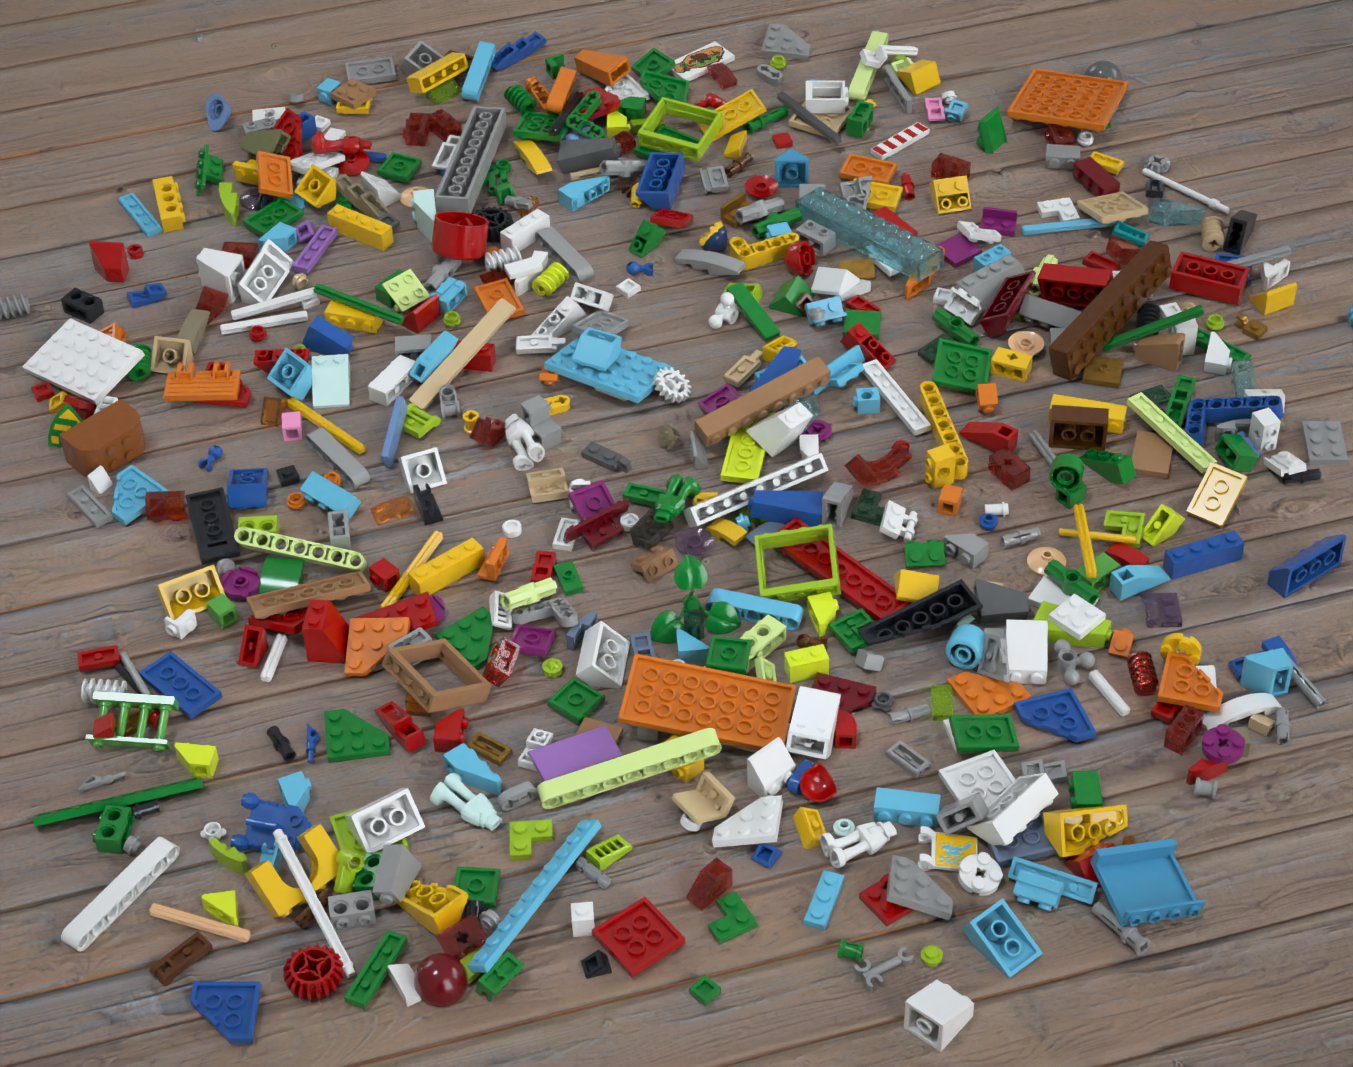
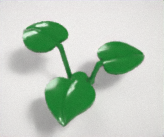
M686 554L674 572V581L680 589H691V591L684 596L682 601L684 607L678 617L674 611L665 610L655 618L650 631L652 641L667 644L677 642L676 630L680 628L685 631L684 624L680 621L685 611L695 612L699 609L706 615H709L705 620V626L715 634L733 632L741 624L736 610L728 602L720 601L714 603L711 606L710 612L700 605L697 596L694 595L695 588L701 589L706 585L708 576L702 563L690 554Z

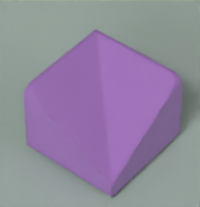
M309 220L294 227L296 228L300 243L310 241L316 233L314 224Z

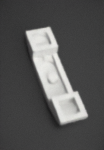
M1248 694L1221 704L1219 713L1209 711L1199 719V722L1208 731L1219 724H1226L1228 726L1231 722L1260 712L1264 716L1273 714L1276 709L1282 706L1272 694Z

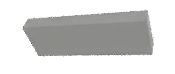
M84 485L67 493L68 499L96 528L113 520L109 511Z

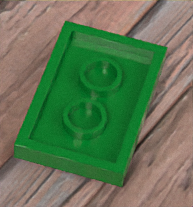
M280 197L244 219L243 225L262 237L279 222L287 225L294 223L304 216V211L283 197Z
M1010 714L950 715L949 723L957 753L989 752L994 749L996 752L1018 751L1019 742Z

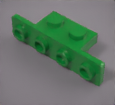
M205 144L203 149L200 148L197 156L199 160L196 166L198 170L195 176L197 180L194 188H196V195L198 196L202 192L206 180L218 185L222 181L224 160L209 155L208 144Z

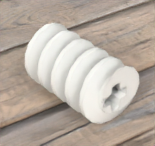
M512 246L511 249L509 247L505 248V252L503 249H499L498 253L495 250L492 251V254L489 252L485 253V267L488 274H490V269L496 273L497 267L503 271L504 264L522 260V256L516 246Z
M85 678L81 688L82 700L84 703L91 702L96 704L93 700L94 691L127 693V682L123 681L121 686H119V681L115 680L114 684L111 685V680L107 679L104 685L103 679H99L96 684L95 678H91L90 683Z

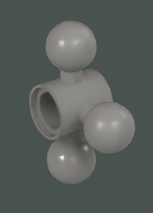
M1060 639L1054 645L1055 652L1059 654L1057 671L1063 675L1066 684L1075 685L1080 679L1079 673L1075 670L1076 665L1080 664L1084 668H1090L1095 663V657L1090 652H1084L1077 657L1076 652L1070 649V643L1067 640Z

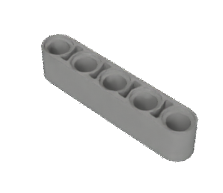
M548 227L535 233L539 246L545 252H548V255L555 262L565 267L569 276L575 282L580 283L594 276L591 265L553 227Z
M323 427L305 435V441L309 448L334 472L338 473L352 490L370 481V475L365 467Z

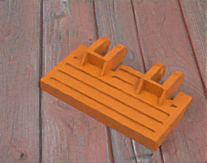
M215 361L213 371H197L196 376H194V362H189L188 371H184L183 362H178L177 370L168 372L163 395L164 401L237 400L241 370H233L232 376H230L231 362L226 361L224 370H220L219 361Z

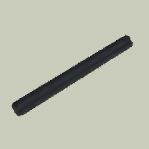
M575 92L549 128L550 136H556L559 133L567 117L580 103L583 92Z

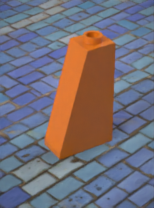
M582 50L574 57L578 72L611 87L631 71L629 60L626 56Z

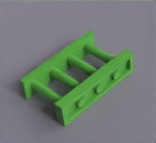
M94 691L93 700L100 707L99 718L108 714V709L111 706L119 707L120 714L116 736L93 738L92 735L86 734L87 741L93 747L148 748L156 752L172 750V745L168 740L164 739L168 715L171 711H178L179 702L174 696ZM131 708H139L140 710L136 738L124 737L128 711ZM151 709H159L161 712L156 739L144 738L148 713Z

